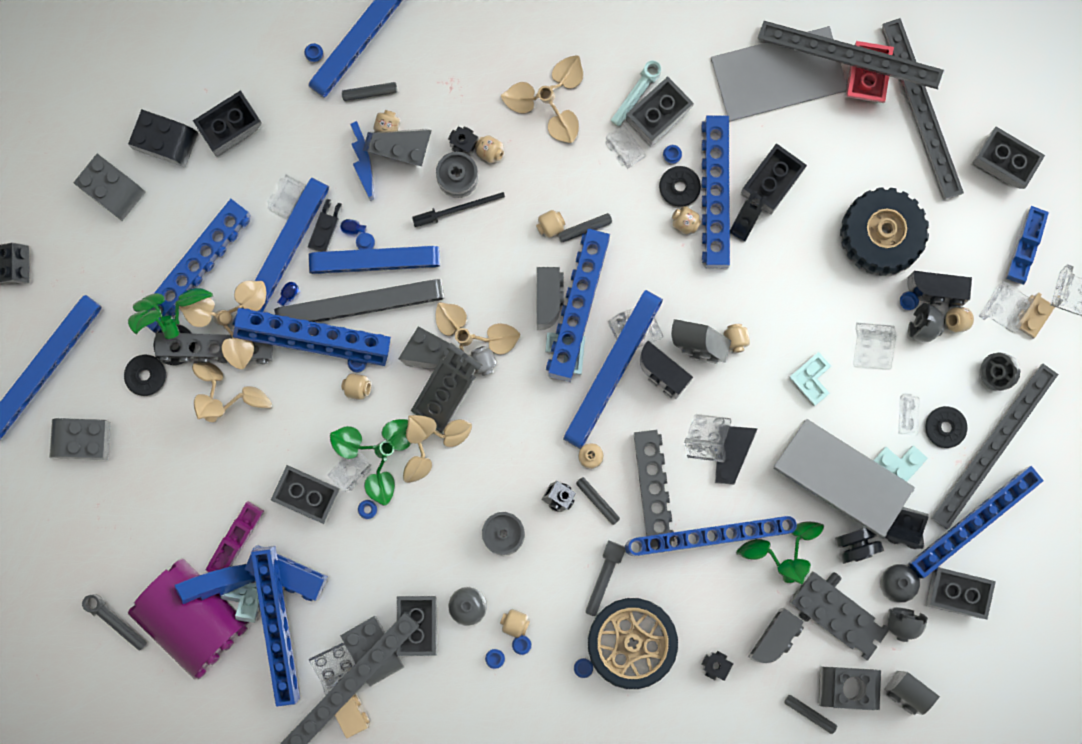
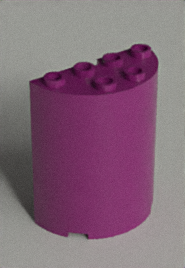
M180 559L172 565L169 571L166 569L140 594L134 602L135 605L129 609L128 615L194 680L196 678L199 680L207 672L205 668L208 665H214L220 659L218 654L221 651H227L234 644L232 640L237 635L240 637L247 631L248 628L246 626L249 622L236 620L237 610L226 600L221 599L219 593L204 600H201L199 597L183 604L175 590V585L200 576V574L185 559Z

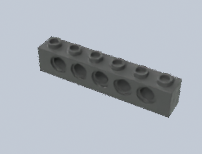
M156 333L155 357L163 362H170L171 358L179 359V362H190L191 359H198V362L209 363L210 360H218V363H228L222 354L221 346L225 339H232V336L224 334L179 333L175 338L165 339L163 333ZM252 341L253 345L258 347V352L252 356L250 361H256L257 364H268V361H272L273 345ZM172 344H180V350L178 352H171L170 347ZM217 344L220 347L219 351L214 354L210 353V346ZM191 345H200V350L197 353L190 352Z
M657 430L634 432L646 536L672 533L674 531L670 530L669 522H672L671 510L667 511V503H670L669 492H665L664 484H667V474L662 471L665 458L664 453H660L659 447L663 445L662 435L658 434ZM652 446L655 449V454L652 456L646 455L644 448ZM655 465L657 473L655 475L648 474L647 466ZM651 484L659 486L660 491L658 494H652L649 491ZM659 503L662 506L661 513H654L651 509L652 504ZM656 522L663 523L665 529L662 533L654 530ZM673 536L669 539L670 545H672L671 542L675 541ZM652 539L650 542L651 548H658V542L655 539Z

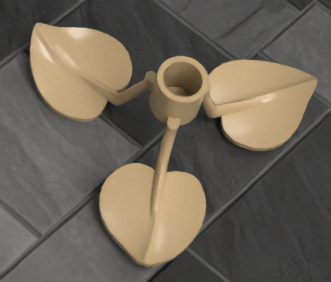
M578 55L567 57L557 63L553 68L552 78L554 81L559 82V84L551 85L550 87H540L535 97L534 88L527 82L516 83L501 94L504 103L511 110L521 114L532 111L534 108L533 100L538 98L543 103L550 104L557 116L549 120L548 131L556 140L567 143L575 141L579 132V121L577 116L570 110L559 113L553 103L555 99L553 90L562 85L568 89L580 85L583 80V68Z
M244 281L240 283L234 291V298L240 305L228 311L218 310L215 313L212 312L215 303L210 297L188 306H179L185 319L192 326L204 327L208 325L211 321V315L216 324L223 325L224 329L232 336V339H225L221 346L222 354L227 362L237 369L242 370L246 367L253 356L254 345L252 341L233 338V332L228 327V324L232 320L231 314L237 311L238 308L243 307L253 311H259L262 308L266 299V287L263 281Z
M442 302L437 304L436 323L438 329L447 336H452L455 333V339L460 344L459 348L463 351L464 346L470 345L473 339L489 342V348L492 352L502 355L510 352L520 338V333L514 327L502 323L494 324L488 328L487 335L489 338L471 334L467 329L462 328L467 322V314L462 307Z
M194 361L192 366L194 374L201 380L212 382L210 397L199 394L194 399V410L197 419L204 418L209 422H216L218 417L223 416L226 409L241 397L250 406L272 408V403L267 395L260 389L252 386L244 387L242 393H239L223 407L221 401L213 399L216 381L223 379L222 371L210 362Z
M409 415L406 438L410 443H418L421 457L414 456L407 462L403 472L405 483L418 481L427 476L431 471L432 462L429 458H425L421 444L423 440L434 433L438 437L444 438L443 444L445 446H457L469 436L472 423L462 419L454 420L445 427L444 434H440L436 431V422L432 418Z

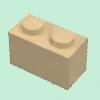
M357 694L353 695L335 714L346 739L369 728V717L366 712L362 713L359 707L362 704Z

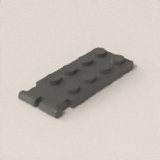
M452 343L447 347V350H449L448 355H444L440 359L411 409V412L415 415L432 418L436 422V430L441 433L450 422L476 378L473 376L476 370L479 372L483 366L471 356L465 359L463 357L465 352Z
M813 571L790 602L849 648L854 649L856 647L863 653L861 657L867 661L877 649L873 641L876 640L881 643L889 632V628L886 625L879 626L874 622L876 619L874 616Z

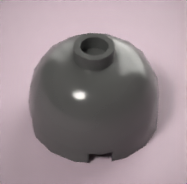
M923 303L913 314L916 316L914 324L910 321L908 327V335L920 342H931L944 332L943 314L935 306Z
M997 352L989 354L981 364L983 375L981 379L992 390L1003 391L1010 389L1017 384L1020 378L1021 369L1019 362L1008 353Z
M895 564L888 567L881 576L880 588L884 596L890 601L905 603L912 600L919 591L920 579L917 572L910 566Z
M464 587L453 593L450 597L448 608L454 621L464 626H470L483 619L486 614L487 603L480 591L475 588Z
M894 607L893 611L890 608L887 616L890 632L897 636V640L902 642H908L909 639L920 637L926 628L928 620L927 616L922 613L917 616L914 614V610Z

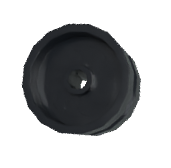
M863 528L835 537L837 547L843 548L850 545L851 548L840 554L843 564L851 561H861L873 557V554L884 551L881 541L868 543V539L877 537V534L867 528Z

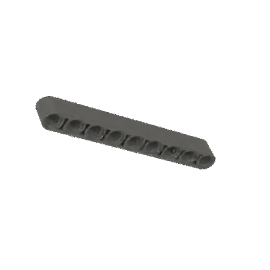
M434 279L275 308L274 312L275 315L317 323L444 299L441 279Z

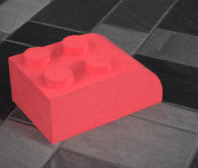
M856 41L854 44L893 55L894 47L861 41ZM850 66L846 97L885 103L889 76Z

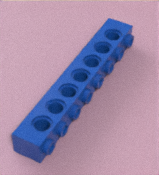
M706 115L701 127L702 133H705V140H702V151H705V158H702V170H705V177H702V188H705V195H702V207H705V214H702V225L705 226V233H702V244H705V252L702 251V263H705V268H729V116ZM718 133L720 139L713 140L710 134ZM717 151L720 157L717 159L712 158L710 153ZM718 170L720 172V176L713 177L710 171ZM717 188L720 191V195L714 196L710 190ZM718 207L721 213L715 215L711 212L710 208ZM717 225L721 231L713 233L710 227ZM712 244H718L721 250L719 252H714L711 250L710 246Z
M231 198L154 292L162 294L165 298L163 303L157 305L163 308V317L168 315L173 317L175 315L176 301L179 300L178 296L193 289L194 286L197 287L202 282V276L206 271L210 272L215 265L214 261L224 255L227 245L237 239L239 230L249 224L251 220L250 213ZM229 219H235V224L232 227L226 226ZM217 234H223L221 241H214ZM210 248L211 254L204 257L202 255L203 251ZM199 263L198 270L191 271V265ZM187 278L186 285L179 286V280ZM169 293H175V298L172 301H167ZM156 321L146 326L155 334L158 331L161 332V327Z
M588 228L587 234L583 233L580 243V245H583L582 252L578 251L576 257L578 267L577 270L573 269L571 280L573 285L572 288L568 287L566 293L568 303L567 306L563 305L561 316L564 318L562 324L558 323L556 334L559 335L557 342L553 341L551 352L554 353L552 360L548 359L546 370L549 371V377L567 382L572 380L610 240V234ZM589 248H595L597 250V253L591 255L587 252V250ZM588 265L593 270L591 272H584L582 268ZM584 283L588 288L586 290H579L577 286ZM575 301H580L583 306L575 308L572 304ZM570 319H575L578 324L576 326H569L567 322ZM565 337H570L573 339V342L566 345L562 340ZM560 355H565L568 357V361L561 363L557 358Z
M238 308L233 338L381 366L386 365L391 337L382 334H373L362 330L357 331L345 327H336L325 323H315L308 320Z
M1032 466L1026 467L911 560L908 565L917 572L920 579L925 578L1044 480Z
M276 546L256 548L251 552L275 704L276 707L294 705L300 699Z

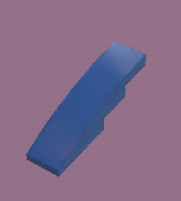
M355 121L350 125L358 141L351 145L359 161L353 163V166L370 201L374 200V179L369 153L363 151L365 139L358 122Z
M1034 206L1030 207L1006 279L1022 285L1026 283L1037 248L1041 243L1049 215L1048 211Z
M246 564L191 578L176 584L175 590L182 603L185 604L199 597L201 600H204L217 593L222 596L256 580L254 576L249 574V571L245 570Z

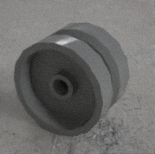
M451 152L444 155L438 162L436 178L440 189L446 195L453 198H463L470 195L476 189L478 170L474 160L468 154Z
M497 512L491 515L485 521L482 528V539L486 547L498 555H510L516 552L522 546L525 538V531L521 520L508 512ZM501 530L507 532L506 537L500 536Z

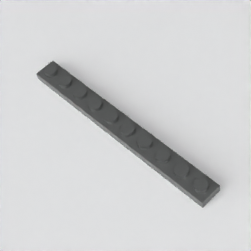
M901 18L883 23L882 28L888 45L894 47L893 56L916 62ZM901 80L944 200L962 195L964 191L926 86Z
M763 21L758 35V40L937 90H939L945 74L944 69L768 21Z
M1044 363L1039 366L931 519L946 530L950 528L1057 378L1058 373Z
M405 612L280 744H308L420 625Z

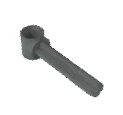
M608 540L603 553L605 561L585 610L587 614L596 616L615 565L622 561L625 546Z
M92 594L83 599L82 607L85 611L90 612L93 616L97 614L137 650L140 651L145 647L147 642L105 606L106 602L103 601L101 596ZM90 598H94L97 601V606L94 609L88 605Z

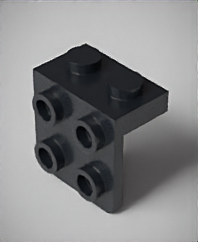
M17 243L0 245V283H29L28 245Z
M903 507L885 538L891 543H902L911 549H923V532L929 514Z

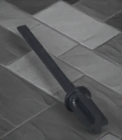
M501 192L435 212V209L432 208V211L412 216L415 227L435 221L438 223V217L504 198L505 194Z

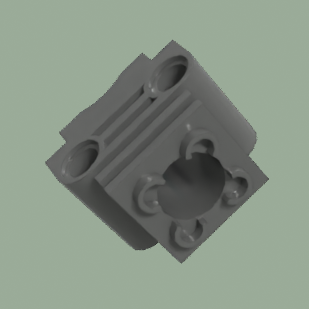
M820 666L819 706L880 710L881 670ZM850 677L857 679L860 684V692L853 699H848L843 693V685Z

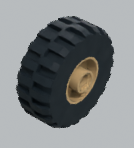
M884 187L876 188L874 191L869 190L862 196L857 197L846 211L841 222L840 236H842L843 240L841 244L843 249H846L848 252L846 254L850 260L853 259L858 268L863 267L867 273L873 274L875 272L879 273L880 276H886L890 273L892 275L909 268L925 250L926 242L929 239V233L927 232L929 221L924 217L926 215L925 210L919 208V202L915 198L913 200L909 198L907 192L902 191L900 193L897 192V188L891 187L888 190L884 189Z

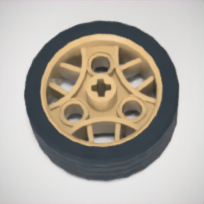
M625 598L606 606L596 616L588 635V652L591 663L604 680L624 689H641L660 681L670 671L678 652V636L671 618L661 607L644 599ZM632 612L644 615L636 622ZM647 616L655 622L650 633L645 632L638 626ZM611 621L615 631H603ZM621 621H629L631 628L628 631L621 630L619 626ZM657 626H659L663 636L652 635ZM602 634L616 635L614 648L601 645ZM629 639L638 642L635 646L636 649H633L632 646L628 647ZM654 641L657 643L658 648L655 652L647 650L646 645L648 642ZM601 648L613 651L606 660L602 655ZM616 655H625L626 663L618 665L615 662ZM646 658L649 672L639 675L633 663ZM650 658L660 659L654 669H652ZM631 666L636 676H627L624 673Z

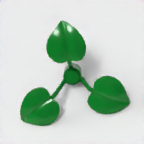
M202 288L190 289L178 296L179 300L176 301L174 319L170 315L163 317L157 306L165 301L164 296L159 293L150 294L133 304V309L137 313L129 317L128 325L132 332L137 335L142 328L156 321L161 327L165 339L175 338L179 335L177 324L180 323L179 306H188L214 296L211 292Z
M397 419L386 423L381 432L382 437L386 441L373 446H360L362 436L354 427L345 426L331 432L330 442L332 448L342 458H355L358 455V449H374L376 456L382 458L376 474H370L366 478L364 489L372 500L386 506L392 499L395 482L389 472L380 473L385 461H387V457L392 455L394 450L403 451L410 446L411 443L406 438L408 420Z
M811 521L797 524L795 531L792 532V535L797 537L794 560L786 559L780 564L774 552L769 549L771 543L763 539H755L744 543L737 550L736 555L746 559L757 560L769 553L778 566V573L783 576L784 582L803 584L806 575L811 569V563L805 559H798L799 541L801 539L809 541L818 537L824 530V524Z

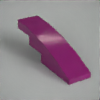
M249 501L245 503L239 516L234 520L205 570L207 572L232 566L264 510Z

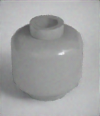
M482 346L471 351L470 356L483 365L479 372L476 370L474 373H482V376L492 373V368L497 364L492 350Z

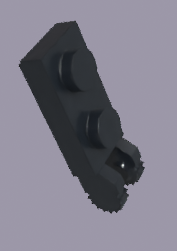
M755 190L752 191L748 200L743 204L730 229V234L743 241L747 240L768 198L763 196L759 201L758 207L751 204L757 195Z
M326 199L309 241V249L317 252L328 251L339 221L338 217L342 209L341 203H337L334 214L331 216L327 214L331 206V200Z

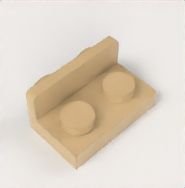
M1040 292L1028 298L1025 303L1028 306L1024 311L1021 310L1015 318L1017 320L1015 327L1033 339L1056 307L1042 298Z

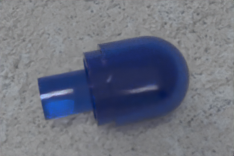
M345 219L341 222L340 229L345 234L357 235L358 232L366 233L367 225H360L357 220Z
M295 282L286 283L280 292L281 297L277 303L284 306L287 301L291 302L299 292L298 285Z

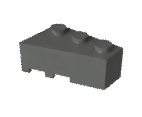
M415 129L368 132L363 151L422 167L432 130Z
M418 326L398 359L406 366L435 369L440 359L444 355H448L449 350H447V347L450 343ZM465 353L463 357L466 359L469 355Z

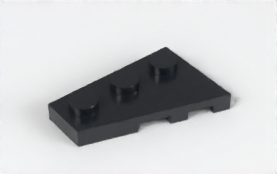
M719 425L715 483L735 484L758 428Z

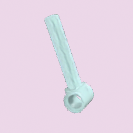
M651 60L646 63L640 73L642 77L612 117L611 121L615 125L621 126L626 118V114L635 106L650 83L654 84L660 77L661 65L657 61ZM650 67H655L658 72L655 75H651L647 70Z

